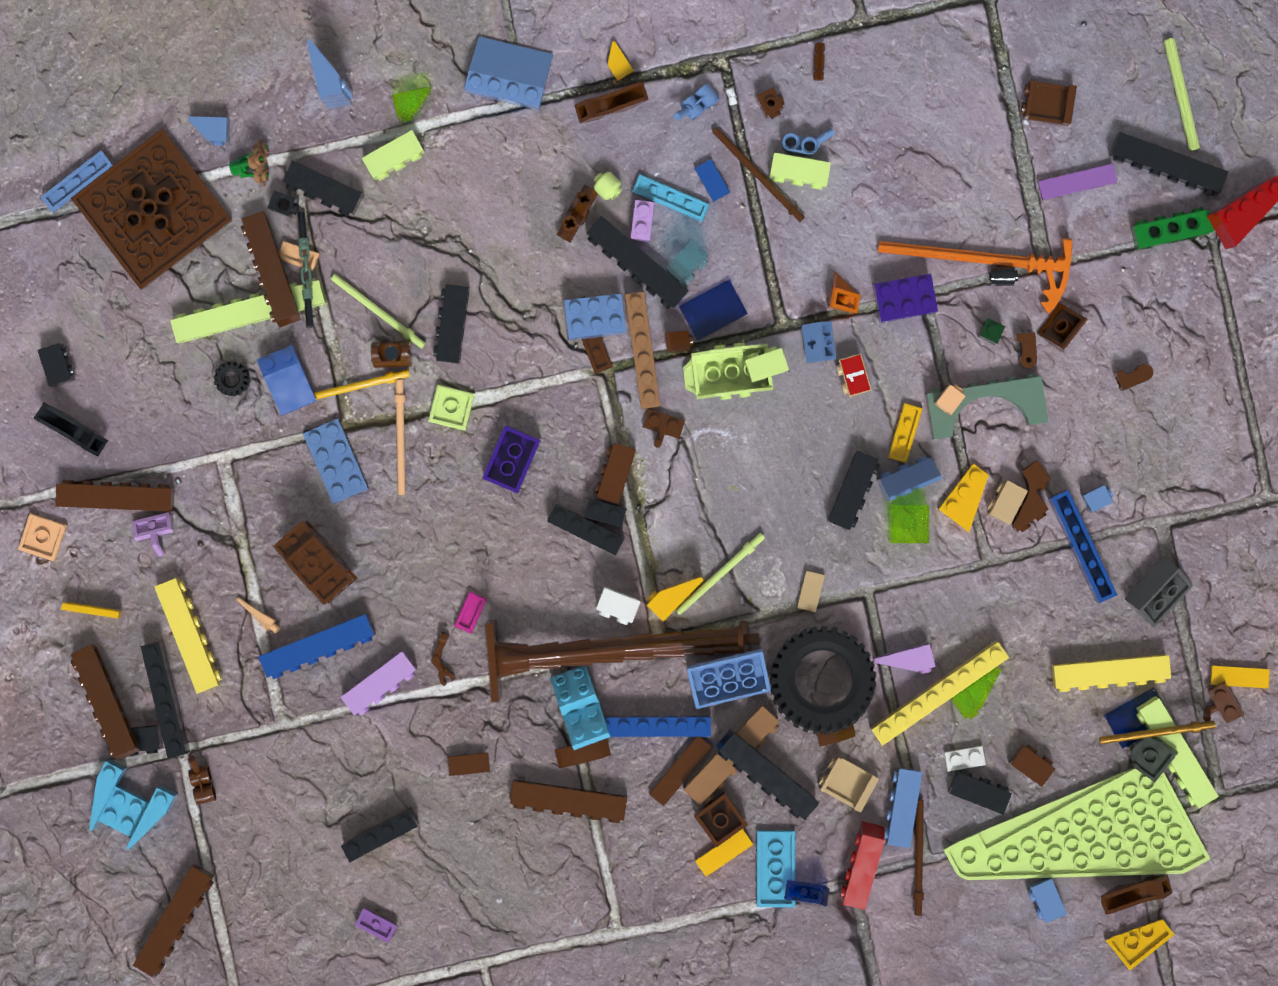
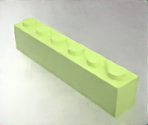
M1156 696L1136 708L1138 720L1141 724L1145 723L1148 730L1176 726L1161 700ZM1181 733L1157 736V738L1178 751L1176 757L1169 764L1168 769L1171 773L1175 772L1178 777L1176 782L1181 790L1185 789L1188 795L1185 797L1191 806L1194 805L1197 808H1201L1219 797Z

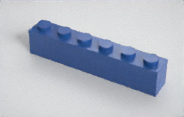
M1064 490L1049 497L1050 505L1095 601L1102 603L1117 596L1069 490Z
M367 613L261 655L259 660L266 678L272 676L273 679L284 676L283 671L290 669V672L301 669V664L307 662L308 665L319 662L318 658L325 655L326 658L337 655L336 650L341 648L347 651L355 647L354 643L361 641L364 644L372 641V636L376 635Z
M710 715L604 716L610 737H711Z

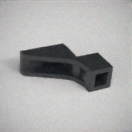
M43 402L34 417L36 421L96 456L100 455L108 442L98 432Z

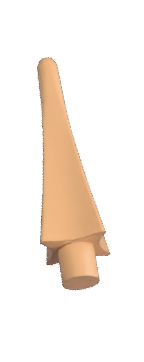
M240 597L236 599L254 616L266 631H270V629L274 633L279 631L280 627L275 624L277 622L276 619L254 608Z

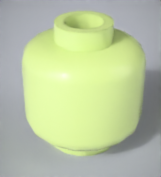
M600 172L594 178V189L605 200H614L622 191L621 181L611 172H605L604 174Z

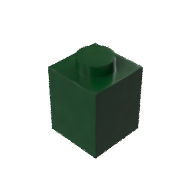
M987 318L977 337L996 345L1006 326Z

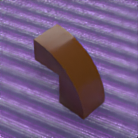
M607 738L576 750L573 749L572 745L555 749L559 768L574 766L611 755Z

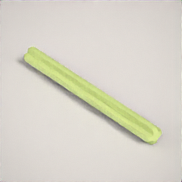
M1169 38L1164 41V46L1188 149L1193 151L1199 149L1200 145L1175 39Z

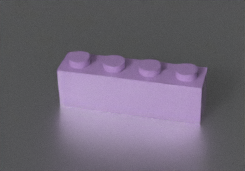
M402 651L344 694L341 699L354 716L357 713L361 716L370 709L368 705L372 702L377 704L385 698L383 694L388 690L392 693L399 688L400 681L403 679L408 681L416 675L414 671L418 668L406 652Z

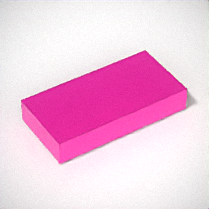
M469 591L454 626L472 634L487 598Z

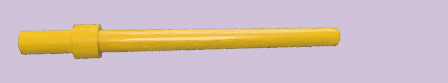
M409 369L395 373L393 371L387 372L383 376L314 392L317 400L386 382L388 384L394 383L396 380L410 377Z

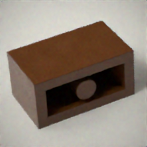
M1029 744L1027 747L1021 745L1008 763L1043 787L1056 769L1051 766L1053 762L1045 756L1040 758L1036 755L1038 751Z

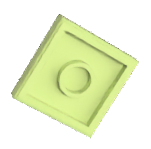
M437 384L428 422L466 431L475 394Z

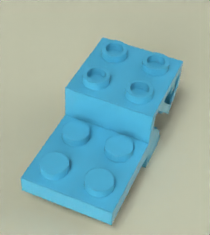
M580 666L550 677L573 749L576 750L609 738L610 734L597 694H595L594 684L587 666Z

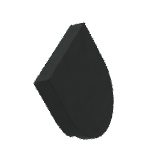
M1157 737L1143 738L1134 744L1131 751V759L1134 767L1155 783L1176 757L1178 751Z

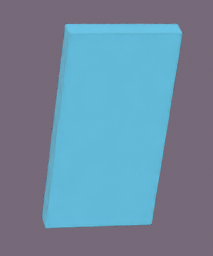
M757 830V907H795V830Z

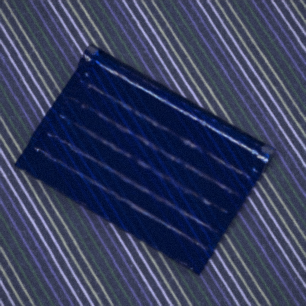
M730 280L679 306L697 341L748 314Z
M1154 687L1104 715L1114 735L1148 730L1145 723L1141 724L1138 720L1136 708L1155 696L1160 699ZM1139 739L1122 741L1119 744L1124 749Z

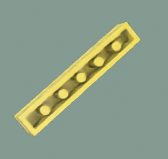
M175 578L155 586L196 693L198 694L220 685V680H222L221 673L214 667L213 662H215L213 653L207 649V638L204 633L201 634L199 629L201 623L198 616L193 614L192 609H194L191 599H187L185 594L187 588L184 581Z
M1166 654L1051 665L1053 688L1059 689V692L1070 691V688L1078 687V690L1090 689L1089 686L1097 685V688H1108V684H1116V687L1128 686V682H1135V685H1144L1149 680H1154V683H1165L1166 679H1171L1170 658Z

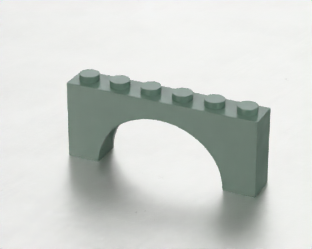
M1036 373L1024 375L1025 379L1017 380V376L1005 378L1006 382L998 383V379L986 381L987 385L979 386V382L969 383L968 388H961L964 391L962 394L966 397L952 415H948L934 404L942 394L941 388L930 389V393L925 394L932 440L953 437V426L959 412L968 403L982 397H999L1013 403L1022 412L1027 425L1049 422L1042 376L1036 377Z

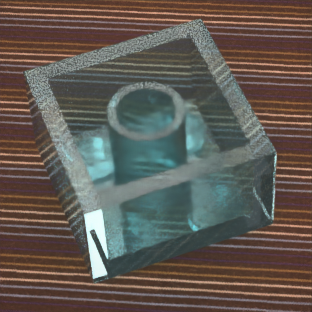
M691 240L667 265L665 271L680 284L688 286L695 279L696 275L694 273L697 270L702 271L709 264V255L695 241Z

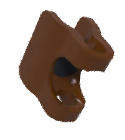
M411 341L372 342L371 361L373 367H412L409 348L412 345Z

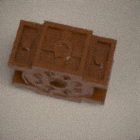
M308 520L306 522L301 521L273 545V548L285 560L284 562L323 605L329 604L358 579L346 565L347 563Z

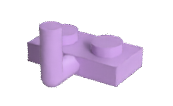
M167 512L132 521L135 540L139 541L150 538L151 546L156 554L160 557L163 556L164 550L159 544L158 536L173 532L171 514Z

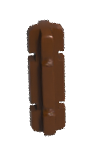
M815 43V72L813 73V79L815 81H823L825 54L823 52H825V44Z

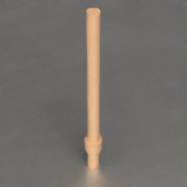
M396 380L394 403H396L397 483L398 495H405L404 403H406V395H404L403 380Z

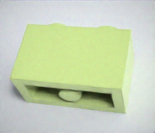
M777 346L766 349V353L759 355L758 352L748 355V359L744 361L751 383L789 371L782 348L777 349Z

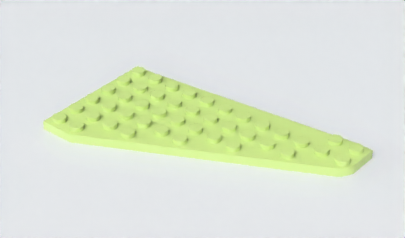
M1135 767L970 835L943 849L954 871L958 876L966 880L1184 874L1210 860L1206 849L1164 772L1154 783Z

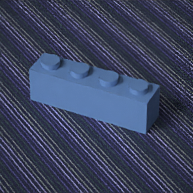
M898 767L897 771L893 772L892 782L895 783L894 790L890 791L889 801L892 802L891 809L887 810L886 820H889L888 828L884 829L887 845L911 847L922 778L921 770Z

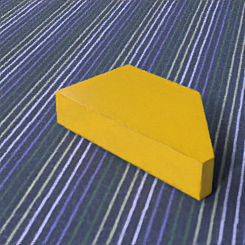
M613 41L607 66L619 82L633 73L634 70L616 42Z

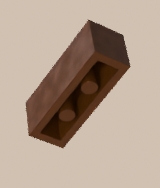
M616 443L613 446L609 445L606 454L609 460L607 465L603 464L600 475H603L601 483L597 482L594 492L598 494L597 498L619 505L635 456V449Z

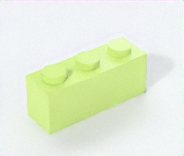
M411 130L366 155L362 160L373 179L381 181L389 176V172L393 170L397 172L406 167L405 163L421 159L423 157L422 154L425 152Z
M774 153L769 178H773V181L777 183L791 181L792 185L803 187V184L811 185L812 189L822 190V187L826 188L831 163Z

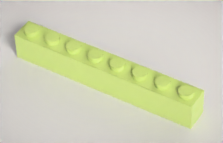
M312 278L309 289L313 291V308L327 304L321 281H316L315 278ZM297 283L290 284L298 311L305 310L302 290L305 289V284L298 286ZM260 293L249 295L247 300L242 301L241 298L231 300V304L223 306V303L212 305L210 310L205 311L204 308L194 310V314L186 316V313L175 315V319L170 321L176 343L180 344L271 319L269 314L272 311L271 306H267L263 295L260 296Z

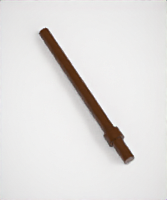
M918 800L916 809L915 891L913 892L914 915L922 916V900H924V892H922L924 800Z

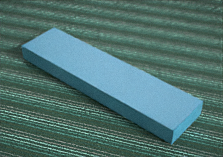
M639 174L632 190L637 195L700 222H703L710 205Z

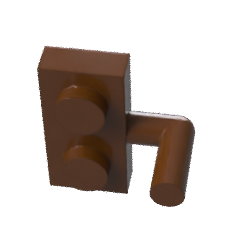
M648 409L643 428L657 432L654 446L660 448L664 435L680 439L685 420Z
M1225 681L1208 689V694L1214 704L1203 710V720L1205 722L1210 721L1211 714L1218 710L1227 724L1244 716L1243 710Z

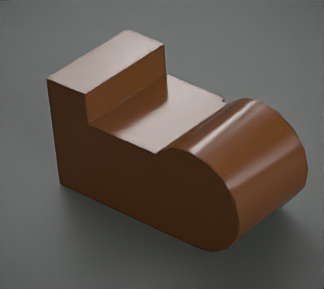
M1035 332L1014 334V342H1020L1021 355L1018 358L1019 365L1027 369L1034 367L1037 363Z
M1142 364L1127 374L1124 373V370L1113 374L1120 391H1124L1151 379L1153 369L1148 364Z

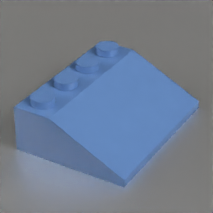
M479 36L464 90L469 94L540 110L553 54Z
M306 40L319 98L328 109L351 105L350 99H353V93L349 84H347L344 78L340 77L311 40Z
M762 649L686 667L696 709L771 691Z

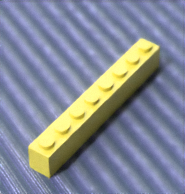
M994 641L870 727L871 731L883 746L1009 658L999 642Z

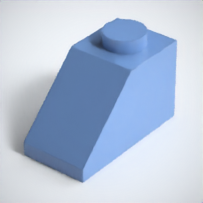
M188 116L190 123L213 146H224V143H229L230 120L228 118Z

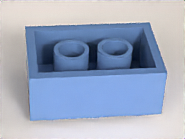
M622 294L563 301L567 341L626 333Z

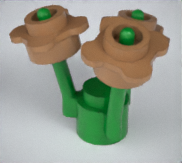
M260 139L253 145V152L237 157V160L230 161L229 168L233 176L240 175L241 178L254 177L256 183H262V186H265L266 181L269 180V171L267 168H264V164L267 162L266 158L269 157L268 153L270 152L268 145ZM249 166L255 169L254 173H247Z

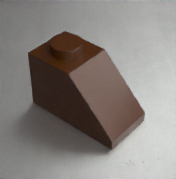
M688 331L665 332L667 354L690 351V346H694L693 337L688 335Z
M851 724L850 728L846 730L843 728L838 733L831 731L829 735H824V732H819L816 736L818 745L821 747L856 737L854 726Z

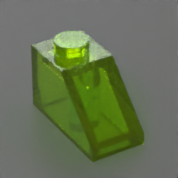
M424 87L393 94L392 98L398 120L402 119V122L413 120L414 116H418L432 94L431 88Z

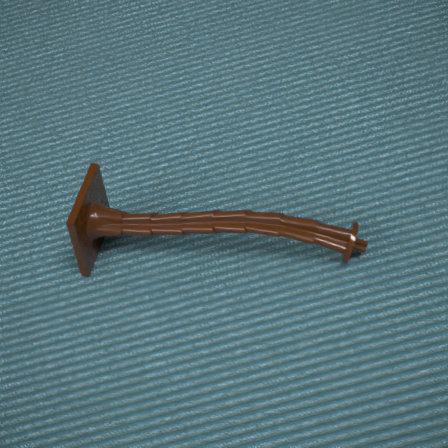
M489 620L485 623L491 702H499L503 696L501 678L528 672L530 669L590 666L592 663H623V660H653V658L684 657V655L742 654L750 652L751 645H760L759 633L750 634L749 625L746 620L740 621L738 627L712 630L711 628L684 633L682 631L656 635L648 633L623 638L616 636L559 643L557 641L532 646L520 643L498 642L497 620Z

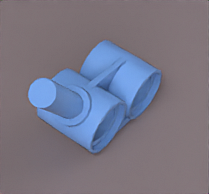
M707 83L695 93V96L691 95L680 104L682 110L674 114V119L680 120L688 116L692 121L714 105L720 98L709 83Z
M830 128L816 138L802 137L789 133L783 137L781 146L785 152L810 157L816 153L820 144L835 135V132ZM789 138L793 139L796 143L792 148L787 147L785 141ZM811 142L814 145V150L806 151L804 144Z

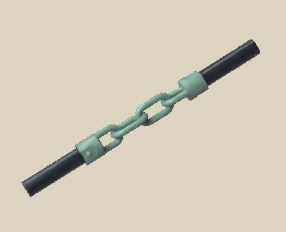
M298 212L299 256L303 259L301 281L305 284V289L302 290V297L305 305L306 328H313V291L309 289L312 278L311 270L307 264V259L310 256L309 239L306 232L305 212ZM305 250H306V251H307V255L304 254V255L302 256V251H305ZM303 271L305 273L308 271L309 281L308 279L304 281Z

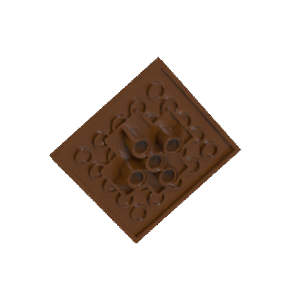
M163 129L159 130L71 198L140 290L146 288L233 221ZM141 188L143 191L142 196L135 198L134 192L136 189ZM169 192V199L163 202L161 200L162 194ZM148 204L154 205V211L152 213L146 212V207ZM137 215L139 222L136 225H132L131 218ZM161 219H165V227L159 229L157 225L158 221Z

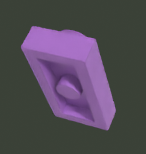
M365 907L355 923V926L389 943L398 926L396 923Z

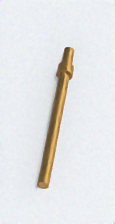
M1194 721L1186 725L1099 737V743L1101 745L1185 732L1199 733L1201 730L1214 729L1215 722L1199 723V721Z

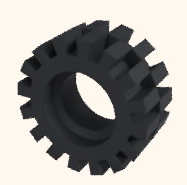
M234 361L220 364L213 376V379H215L214 385H216L217 390L227 396L241 395L250 384L248 370L245 366ZM230 371L236 372L239 376V381L235 386H228L225 383V375Z

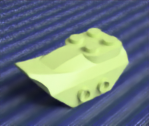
M735 343L732 348L718 345L714 346V350L691 353L692 358L683 367L685 389L694 393L697 399L720 397V400L732 399V395L739 394L740 398L750 397L753 392L773 390L772 376L751 383L744 362L748 359L747 356L753 353L765 354L768 344L745 346V343Z

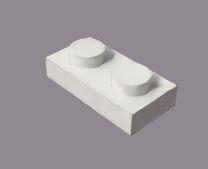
M982 745L944 752L948 772L986 765Z

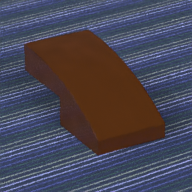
M488 752L447 757L449 776L490 772Z

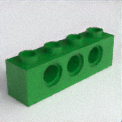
M1203 207L1192 209V213L1185 214L1182 211L1174 213L1173 217L1167 219L1164 215L1155 217L1154 221L1147 223V220L1135 222L1136 225L1131 227L1135 250L1213 233L1214 228L1207 217L1210 214V210H1203ZM1188 219L1194 221L1195 226L1193 229L1187 226L1186 222ZM1169 223H1173L1176 226L1175 233H1171L1168 230ZM1150 227H1154L1157 230L1156 237H1152L1149 234Z

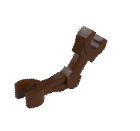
M445 632L441 633L437 649L431 659V662L439 671L438 676L443 686L447 685L444 680L445 676H449L452 681L455 680V675L448 668H445L441 661L442 651L449 637V634Z

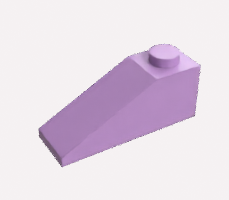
M928 643L873 658L875 663L920 671L921 674L931 672V668L936 667L932 650Z

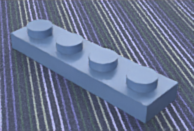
M101 150L42 195L41 198L48 208L55 213L69 202L74 195L110 169L113 164Z

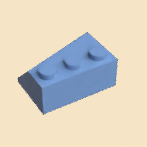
M926 456L915 460L916 464L909 466L906 463L897 467L899 471L891 473L889 470L880 474L881 478L877 479L885 501H892L897 499L896 496L906 495L914 491L913 489H920L943 479L933 459H927Z

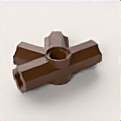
M584 184L581 192L577 193L564 216L562 225L556 234L557 236L569 243L572 242L579 227L586 221L590 213L589 210L598 196L595 189Z

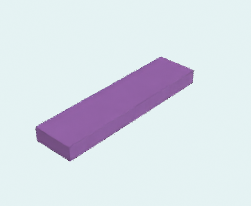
M1109 164L1038 181V186L1043 201L1114 184L1118 181L1114 164Z

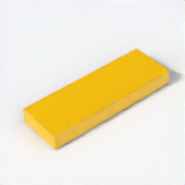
M907 403L903 404L888 454L889 459L907 463L923 408Z
M63 602L61 610L117 619L122 618L123 613L119 609L74 602Z
M1211 665L1210 685H1217L1225 681L1228 686L1269 689L1270 669Z
M742 829L720 846H715L697 858L695 862L707 877L751 847L753 843Z

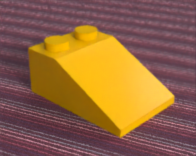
M699 576L662 589L658 593L653 591L647 598L649 601L647 606L664 621L704 579Z

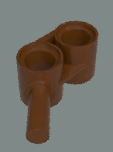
M190 756L188 761L192 769L188 770V776L191 785L195 786L193 788V796L196 805L216 801V792L212 784L209 766H199L195 756Z

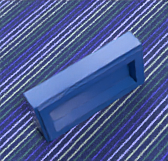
M712 159L694 168L713 202L730 193Z

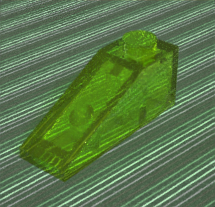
M998 666L950 699L964 719H972L979 714L978 710L982 708L1001 672Z

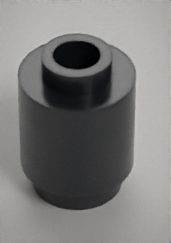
M1014 266L990 269V284H995V286H1014L1015 282H1018V270H1014Z

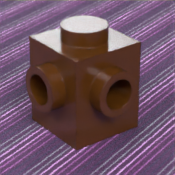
M774 87L756 95L755 99L765 119L770 117L772 120L781 115L785 102L781 94L777 95Z

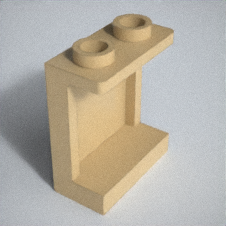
M837 755L836 758H832L829 762L827 775H822L818 783L820 785L819 789L861 813L879 778Z

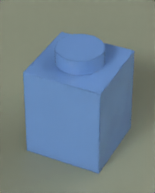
M1100 485L1081 495L1090 513L1113 503L1111 499L1113 497L1112 491L1109 487H1105V485Z

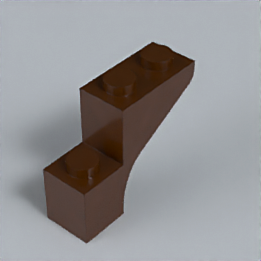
M638 82L599 97L585 99L574 105L581 124L597 121L610 114L626 112L649 99L644 83Z
M1038 460L1020 471L1028 492L1012 522V528L1016 532L1019 530L1024 532L1031 527L1030 522L1035 519L1037 521L1041 520L1047 515L1045 512L1049 510L1036 492L1037 489L1041 491L1049 485L1047 482L1051 480Z
M1168 875L1147 877L1139 883L1118 885L1101 895V904L1105 914H1112L1143 902L1166 898L1173 893Z

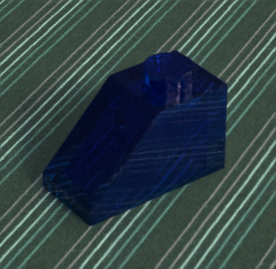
M787 880L784 899L808 905L827 907L830 888L819 884Z

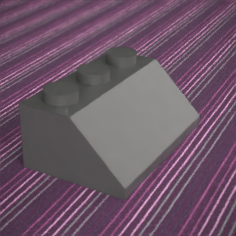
M1163 557L1142 578L1139 584L1128 593L1125 600L1152 627H1155L1193 585L1177 566Z

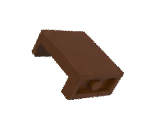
M1031 79L1024 87V95L1027 96L1026 102H1023L1021 106V114H1024L1023 120L1069 126L1072 122L1077 86H1062L1036 82L1035 79Z

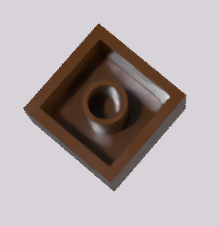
M725 791L693 813L695 819L716 847L748 825Z

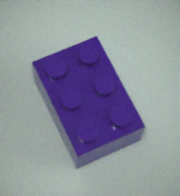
M931 274L877 283L872 286L879 323L938 312Z
M504 426L482 479L519 494L541 440Z

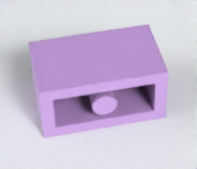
M635 200L631 241L650 243L654 202Z

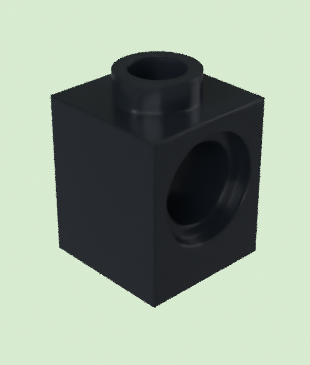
M274 190L268 209L292 218L293 214H297L299 204H297L298 200L296 198ZM288 200L289 207L286 210H281V202Z

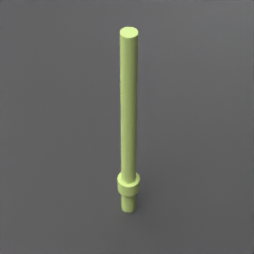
M337 274L332 276L331 280L395 328L403 335L404 339L412 341L421 349L424 348L426 343L416 336L412 329H407Z
M759 533L750 542L747 541L742 546L743 549L675 609L677 613L681 615L747 554L750 555L755 551L754 548L765 537Z

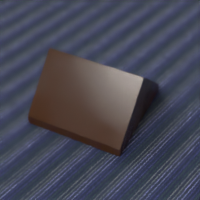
M1060 303L1037 334L1058 351H1063L1088 319Z

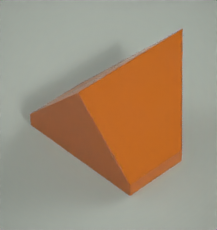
M834 272L828 308L857 314L861 295L857 294Z

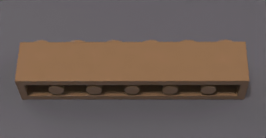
M644 292L625 294L641 410L660 407L645 295Z
M761 704L735 733L754 748H760L766 741L764 737L768 733L773 734L779 726L777 724L779 720ZM719 750L683 788L700 806L702 803L707 804L713 798L712 793L716 789L720 790L726 784L725 779L729 775L733 776L738 771L732 766L733 762L730 759L725 761L718 755Z

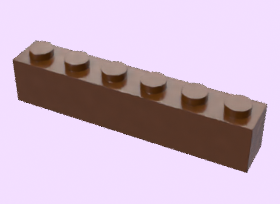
M264 211L242 218L243 225L241 230L244 237H248L249 242L246 245L249 253L254 255L255 259L252 260L255 270H259L260 277H258L261 288H265L266 294L263 296L267 306H271L272 311L269 314L272 322H276L279 327H283L300 321L301 317Z
M62 480V484H56L55 507L174 512L175 489L169 488L170 485L158 484V488H150V484L139 483V487H131V483L120 482L119 486H112V482H100V485H93V481H81V484H74V480Z
M90 644L72 653V667L79 673L78 681L87 692L85 695L89 705L93 706L94 719L101 725L100 733L109 744L107 749L111 757L121 760L141 750L98 648Z
M514 779L510 804L514 805L513 808L525 809L526 806L533 807V811L544 812V809L552 810L551 813L563 815V812L571 813L570 816L582 818V815H587L592 820L608 818L609 822L620 823V820L624 821L627 796Z
M196 864L191 866L132 966L151 977L156 973H161L165 966L163 963L166 956L169 958L175 949L173 947L176 940L180 941L185 932L182 930L185 924H190L195 916L192 913L195 907L199 908L205 898L202 895L205 890L209 892L213 886V874Z

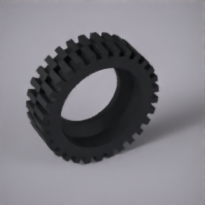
M822 626L821 630H817V627H811V630L808 632L806 629L802 630L800 635L795 634L791 637L790 641L787 640L775 657L770 677L771 695L774 696V704L779 707V713H784L786 721L789 722L791 720L794 722V727H803V731L807 733L808 730H812L813 734L817 735L819 732H824V735H829L831 731L838 733L841 729L844 728L846 730L850 728L851 724L858 722L859 718L865 714L876 688L875 679L877 676L876 671L873 670L875 664L874 661H870L871 655L869 651H864L865 646L863 643L858 644L856 642L857 638L855 636H852V638L848 637V632L844 630L842 633L837 632L838 628L835 627L832 630H827L828 626ZM812 652H834L841 656L849 665L853 678L852 687L849 694L841 702L832 706H817L808 702L799 693L795 683V671L800 661Z

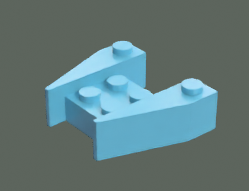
M109 759L105 761L96 780L89 830L96 829L99 822H102L131 837L126 847L129 850L170 811L178 793L160 785L156 788L149 801L119 785L127 767Z

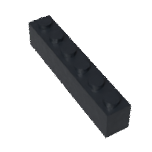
M1122 132L1116 134L1109 154L1110 157H1113V161L1123 164L1126 162L1131 164V167L1134 169H1146L1153 176H1165L1172 183H1178L1179 181L1184 183L1186 188L1196 190V188L1201 189L1203 194L1212 197L1221 193L1229 172Z
M600 216L586 234L589 236L587 240L595 247L599 245L603 248L602 253L609 259L613 257L617 260L616 265L624 272L628 270L632 273L631 278L638 284L642 282L646 285L647 288L645 290L653 297L657 295L661 298L660 303L667 309L671 307L674 310L689 292L603 216Z
M164 641L140 646L167 759L188 754L190 752Z
M729 729L716 745V748L719 750L718 755L725 761L730 759L733 762L732 766L740 773L742 771L748 774L746 777L752 783L756 784L758 782L762 785V791L769 796L772 793L777 797L775 801L782 807L788 806L790 808L789 812L797 819L801 817L806 820L820 803L812 794L732 729Z

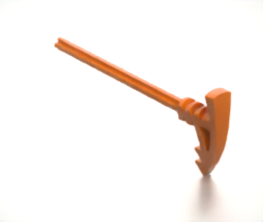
M1061 238L1063 257L1058 256L1055 260H1053L1051 255L1044 259L1042 254L1035 258L1032 253L1024 257L879 241L878 252L1025 268L1029 273L1036 269L1038 274L1045 270L1049 289L1042 290V293L1048 301L1040 302V304L1047 313H1051L1061 299L1067 285L1071 265L1072 239ZM1053 271L1062 272L1058 288L1055 285Z

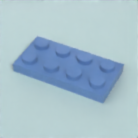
M339 419L303 433L333 504L369 489Z

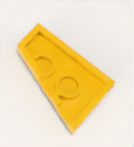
M972 464L938 510L964 530L970 532L989 475L975 464Z
M1163 919L1104 940L1125 966L1131 970L1175 934Z

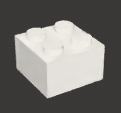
M604 587L596 610H599V615L607 618L612 615L617 617V622L627 625L628 622H633L641 600Z

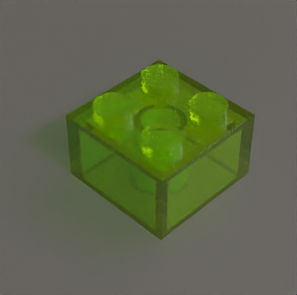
M888 505V543H929V505Z

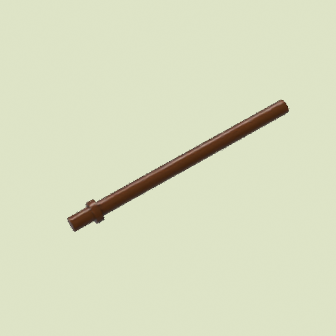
M718 127L712 131L732 154L789 211L788 214L790 216L793 215L799 222L805 218L798 210L799 207L797 205L794 206Z

